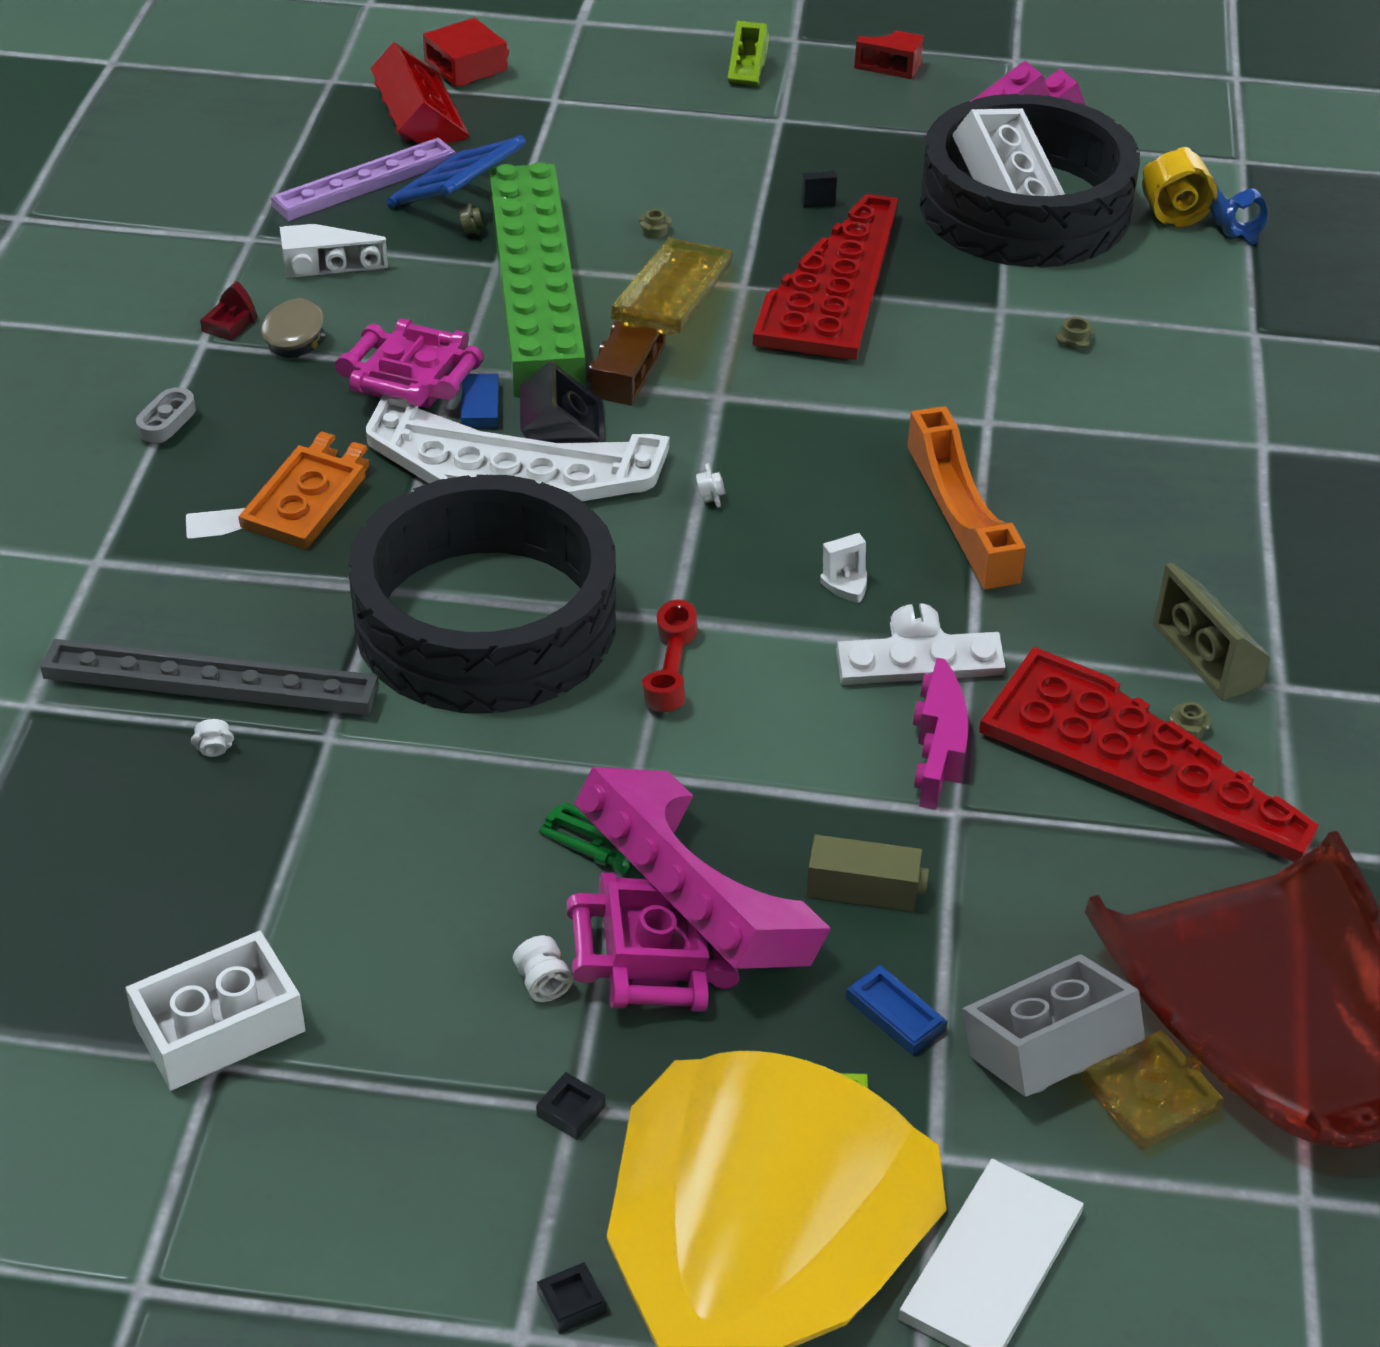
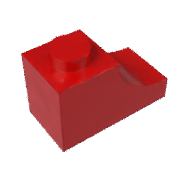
M897 30L890 35L881 37L859 36L856 41L854 68L912 80L922 62L924 36Z

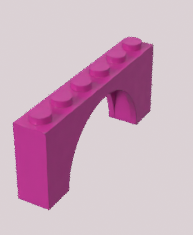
M592 767L574 805L735 969L812 965L831 928L803 901L774 897L746 887L719 873L690 852L673 832L676 831L693 795L671 773L658 770Z

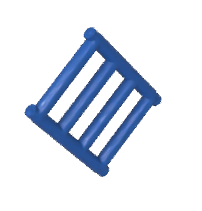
M518 135L508 140L469 150L464 149L394 193L391 197L387 198L386 204L389 208L394 209L397 206L442 195L448 196L518 151L526 144V140L523 136Z

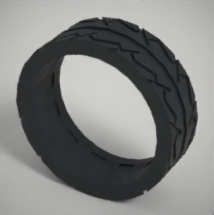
M1003 94L977 98L972 102L967 101L950 108L939 116L928 130L920 205L923 206L920 209L925 222L935 234L939 233L942 236L940 237L958 250L975 257H983L984 260L1004 265L1039 266V268L1066 266L1083 262L1088 258L1092 259L1113 248L1124 237L1130 225L1140 167V152H1136L1139 148L1133 136L1121 124H1116L1114 122L1116 120L1099 110L1080 103L1075 104L1066 99L1034 94ZM1023 108L1051 167L1073 174L1088 182L1093 188L1073 194L1031 196L989 187L964 173L969 169L952 134L973 109Z
M466 475L441 479L414 488L413 492H405L389 501L366 521L369 524L365 528L361 527L351 545L348 564L352 568L348 575L355 636L360 655L373 674L378 675L379 680L398 694L423 705L427 702L433 708L459 713H493V710L507 712L529 708L559 697L558 693L568 692L586 680L604 660L601 659L603 653L608 654L616 634L615 545L607 525L593 509L590 510L587 504L569 492L544 482L539 484L533 479L510 475H477L476 477ZM474 553H505L525 556L546 563L561 571L580 587V591L565 606L547 617L521 627L491 632H464L439 628L416 620L398 609L389 600L392 592L401 583L428 565L451 557Z

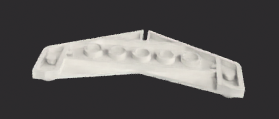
M387 395L382 396L366 426L367 443L371 448L427 483L466 475L476 477L477 475H510L533 479L539 484L544 482L569 492L581 501L629 493H642L653 488L657 483L669 451L670 439L668 436L655 434H632L629 442L553 443L479 431L418 409V406L408 404L407 400Z

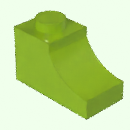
M737 21L728 72L729 83L759 86L760 75L763 66H765L769 43L767 24Z

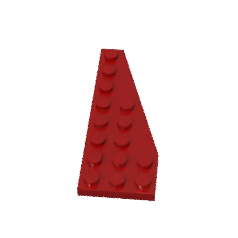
M866 194L848 212V218L842 224L837 223L832 228L831 235L828 238L823 237L798 262V268L792 274L787 273L781 279V285L776 290L771 289L766 294L753 332L752 346L765 347L770 350L795 351L805 355L831 356L842 360H857L897 214L899 198Z
M1033 647L980 721L979 732L1295 863H1302L1316 837L1319 827L1318 823L1278 795L1274 797L1266 795L1252 785L1254 778L1243 770L1235 773L1221 763L1223 756L1172 720L1167 723L1149 712L1150 705L1141 698L1131 699L1121 692V684L1113 678L1039 648Z

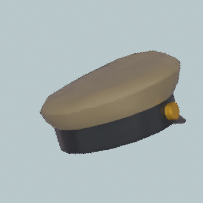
M303 298L291 299L273 308L266 315L261 325L262 336L265 342L268 343L271 351L278 356L291 358L305 355L316 349L326 336L322 328V310L312 301Z

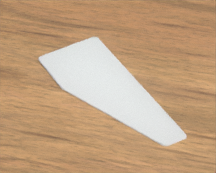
M245 508L186 514L187 538L221 536L243 529L240 527L238 516Z

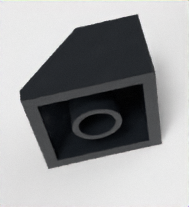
M550 360L520 386V431L525 438L553 443L605 442L603 401Z

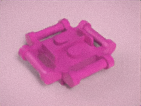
M400 318L392 334L384 332L377 324H369L361 333V339L348 353L342 354L336 360L335 368L340 375L350 378V391L381 398L383 395L407 400V403L410 405L430 408L437 398L443 400L453 399L460 390L461 382L471 370L477 369L484 361V354L478 347L468 346L469 335L466 332L456 330L454 333L414 325L412 320ZM371 348L378 349L366 363L360 362Z
M601 872L598 894L576 893L571 895L566 901L567 916L573 921L576 958L572 961L573 978L580 983H591L599 978H609L611 1008L626 1009L628 1004L688 1006L690 1011L706 1012L709 996L707 982L712 983L713 986L719 989L734 987L739 982L738 969H735L712 945L713 960L709 959L707 940L648 879L617 878L616 873ZM593 916L603 917L607 955L594 954L591 918ZM678 981H687L689 987H676Z

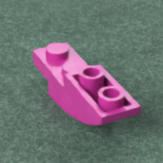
M942 658L936 659L932 674H924L920 697L926 698L925 702L917 701L913 718V726L920 727L918 744L923 745L922 758L927 759V763H918L914 788L921 789L919 807L933 810L937 809L944 780L961 783L968 739V715L963 692L953 670L947 661Z

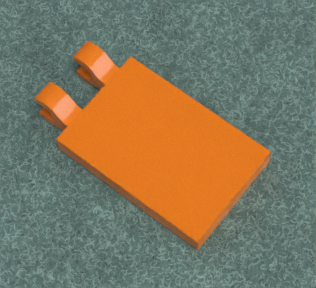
M326 432L318 433L309 448L298 445L238 516L240 527L307 550L365 479V471L370 465V460L364 459L362 456L368 450V446L352 442L343 457L338 458L336 457L338 451L330 448L331 443L335 440V435Z

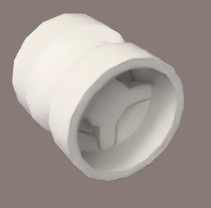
M535 936L524 941L518 946L513 955V962L519 974L525 977L524 983L530 997L537 1002H548L561 997L569 990L573 983L572 973L567 963L560 960V949L555 940L550 936Z

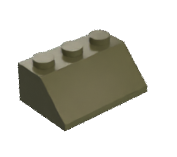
M1173 562L1165 564L1153 626L1221 701L1263 687L1270 661V656L1266 650L1244 630L1240 622L1235 620L1219 603L1218 599L1211 595L1198 580Z

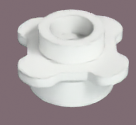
M710 463L705 464L707 471L696 474L699 491L704 504L715 501L717 508L721 507L719 496L726 494L720 472L712 473Z

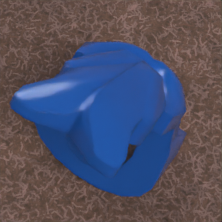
M1217 186L1218 195L1216 201L1213 198L1209 206L1216 225L1222 226L1223 233L1228 238L1242 237L1249 245L1256 244L1268 217L1266 202L1260 192L1255 189H1247L1227 200ZM1253 202L1259 205V213L1253 220L1245 223L1236 220L1235 216L1239 207L1245 209L1251 206Z

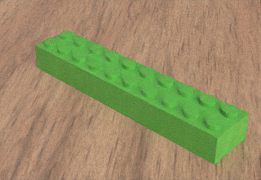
M537 162L532 165L514 166L502 164L498 167H492L489 169L490 199L514 397H520V386L550 360L586 387L585 352L555 164Z

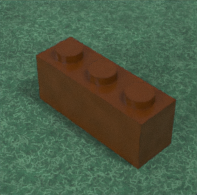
M625 309L619 321L613 322L608 340L602 341L598 357L595 361L589 363L586 378L587 382H591V392L601 400L633 405L666 346V316Z

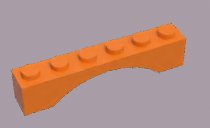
M947 406L911 411L907 447L983 589L1021 584L1026 546L1013 523H1007L998 519L981 498L967 464L959 428Z

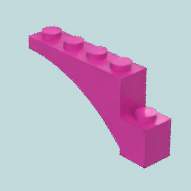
M1023 61L974 98L1003 94H1034L1070 100L1075 104L1086 105L1078 82L1062 69H1058L1044 80L1043 75L1027 61Z

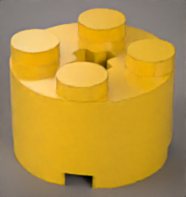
M1181 147L1167 152L1153 162H1149L1143 168L1142 190L1155 216L1161 223L1165 225L1166 223L1174 224L1175 227H1187L1199 222L1210 212L1209 206L1213 198L1216 201L1218 195L1217 185L1201 157L1192 152L1190 148Z

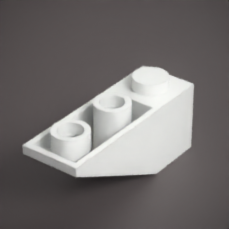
M318 224L280 227L286 278L388 268L386 238L384 236Z

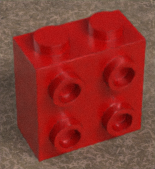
M475 17L423 33L424 61L455 87L466 86L472 81L484 77H493L496 73L508 70L507 57L509 56V48L507 42Z

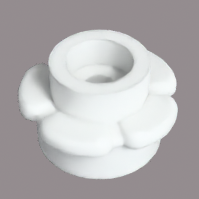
M209 719L198 723L194 728L195 734L191 737V744L196 746V749L201 754L208 757L224 754L232 746V741H234V735L229 731L228 723L218 719Z

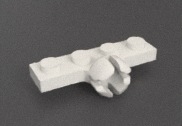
M920 603L921 617L915 619L913 606L908 604L898 608L892 614L890 622L892 637L837 642L836 654L841 685L919 681L923 680L925 673H933L937 658L947 661L956 678L1003 675L1005 670L999 632L946 634L940 628L938 612L934 608Z

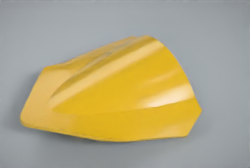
M732 1051L718 1053L703 1059L675 1060L631 1106L607 1232L608 1245L655 1346L795 1347L847 1325L876 1295L915 1246L947 1211L939 1145L914 1128L893 1106L871 1090L836 1071L810 1061L761 1051Z

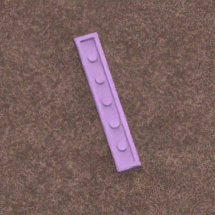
M435 138L271 196L272 207L286 220L291 221L428 172L455 155L456 151L440 138Z

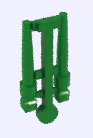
M565 802L562 806L557 805L548 814L543 826L539 829L540 834L594 858V861L605 867L611 865L614 871L624 874L630 868V861L576 806ZM568 812V813H570V814H572V815H574V816H576V817H578V818H580V819H582V820H579V819H577V818H575V817H572V816H570V815H568V814H566V813ZM559 824L594 840L589 844L555 831L552 828ZM606 844L613 848H616V852L606 847H603L602 845Z

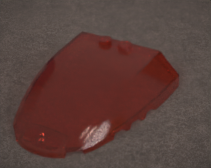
M1338 831L1329 832L1319 846L1276 875L1134 914L1126 915L1106 908L1099 895L1089 897L1085 914L1130 984L1139 990L1140 997L1178 1041L1246 1106L1283 1131L1312 1144L1334 1148H1360L1380 1143V924L1378 921L1380 909Z

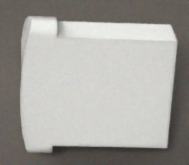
M860 533L823 544V573L820 575V583L836 596L855 603L862 601L867 588L866 542Z

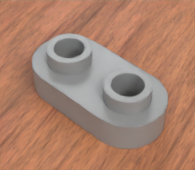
M170 388L161 392L136 417L139 437L144 441L155 444L165 442L172 437L196 411L193 393L185 388Z

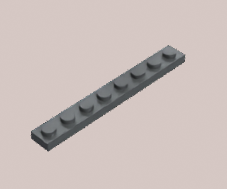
M62 639L53 640L40 666L43 679L367 716L370 715L379 688L378 675Z

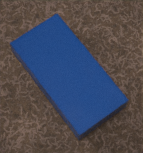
M468 374L462 381L461 424L473 429L498 428L499 374Z
M881 965L847 988L846 1000L912 1056L946 1032L947 1020Z

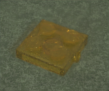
M1162 1030L1146 1037L1144 1041L1127 1048L1121 1054L1110 1056L1087 1067L1082 1078L1083 1082L1142 1150L1219 1111L1223 1101V1097L1201 1074V1065L1197 1058L1192 1055L1186 1057ZM1191 1063L1194 1066V1068L1192 1069L1189 1068V1065H1191Z

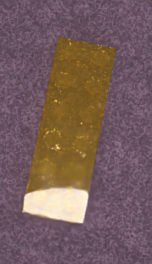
M668 238L612 305L611 320L621 321L624 326L632 328L641 326L655 328L657 332L665 335L680 334L731 265L733 250Z

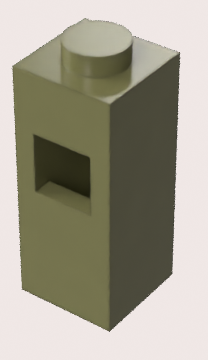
M815 834L809 863L806 898L914 912L916 894L926 895L929 868L920 867L922 849Z

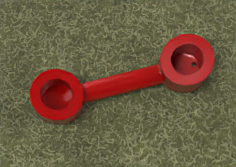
M679 599L663 604L656 615L659 637L667 644L663 669L648 674L642 680L645 704L653 711L671 712L680 708L686 701L684 679L678 672L683 646L696 637L698 624L694 606L685 600Z

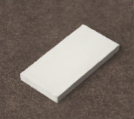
M991 1159L901 1306L898 1320L949 1347H1006L1082 1214L1084 1203L997 1160Z

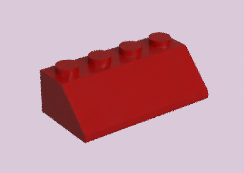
M393 42L370 69L376 80L374 84L383 95L381 99L390 110L388 115L397 125L395 128L396 132L408 142L413 140L418 144L435 138H440L445 143L466 140L469 133L440 75L399 44Z

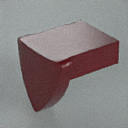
M236 281L221 295L219 304L200 320L201 330L204 333L232 341L250 323H254L258 316L247 291Z

